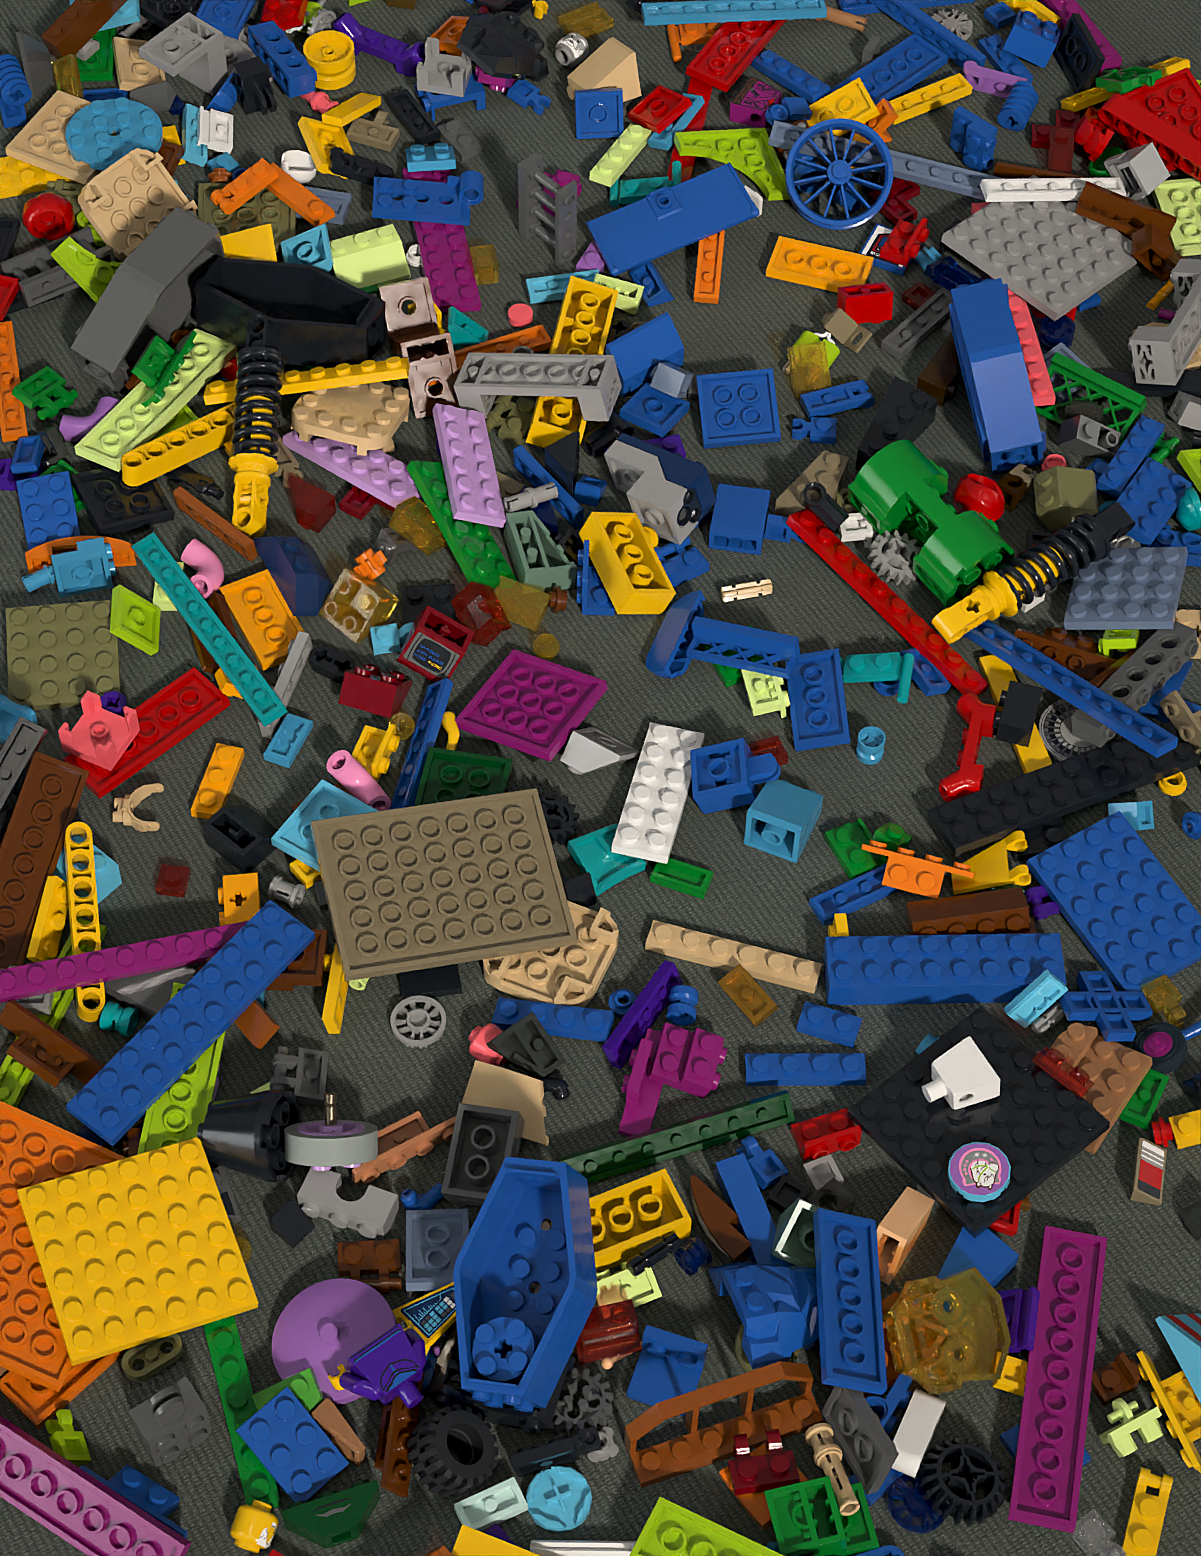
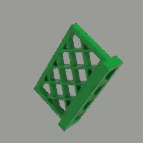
M1056 352L1051 360L1052 364L1048 369L1050 379L1054 373L1064 377L1066 385L1053 388L1054 393L1067 390L1070 401L1044 409L1035 406L1036 414L1061 426V423L1065 420L1058 417L1057 410L1072 406L1075 417L1077 413L1074 405L1089 401L1092 412L1083 416L1088 418L1094 417V420L1098 422L1096 416L1112 412L1114 424L1107 427L1116 429L1121 433V443L1139 414H1142L1147 407L1146 397ZM1078 386L1086 388L1088 396L1075 400L1072 399L1071 388ZM1100 397L1108 399L1110 407L1095 411L1092 400ZM1125 408L1132 412L1128 420L1117 423L1114 411Z

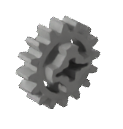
M895 530L892 535L885 531L882 536L878 534L868 549L870 553L867 559L873 561L870 565L871 568L879 570L876 574L878 577L881 575L886 576L885 582L888 583L890 579H893L895 585H899L901 581L908 585L911 580L915 581L918 578L913 572V557L920 553L922 547L915 546L916 539L908 540L907 533L899 536L898 530Z

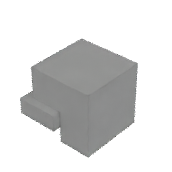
M1153 142L1109 157L1103 162L1112 178L1119 177L1126 191L1125 197L1135 201L1149 195L1171 176Z

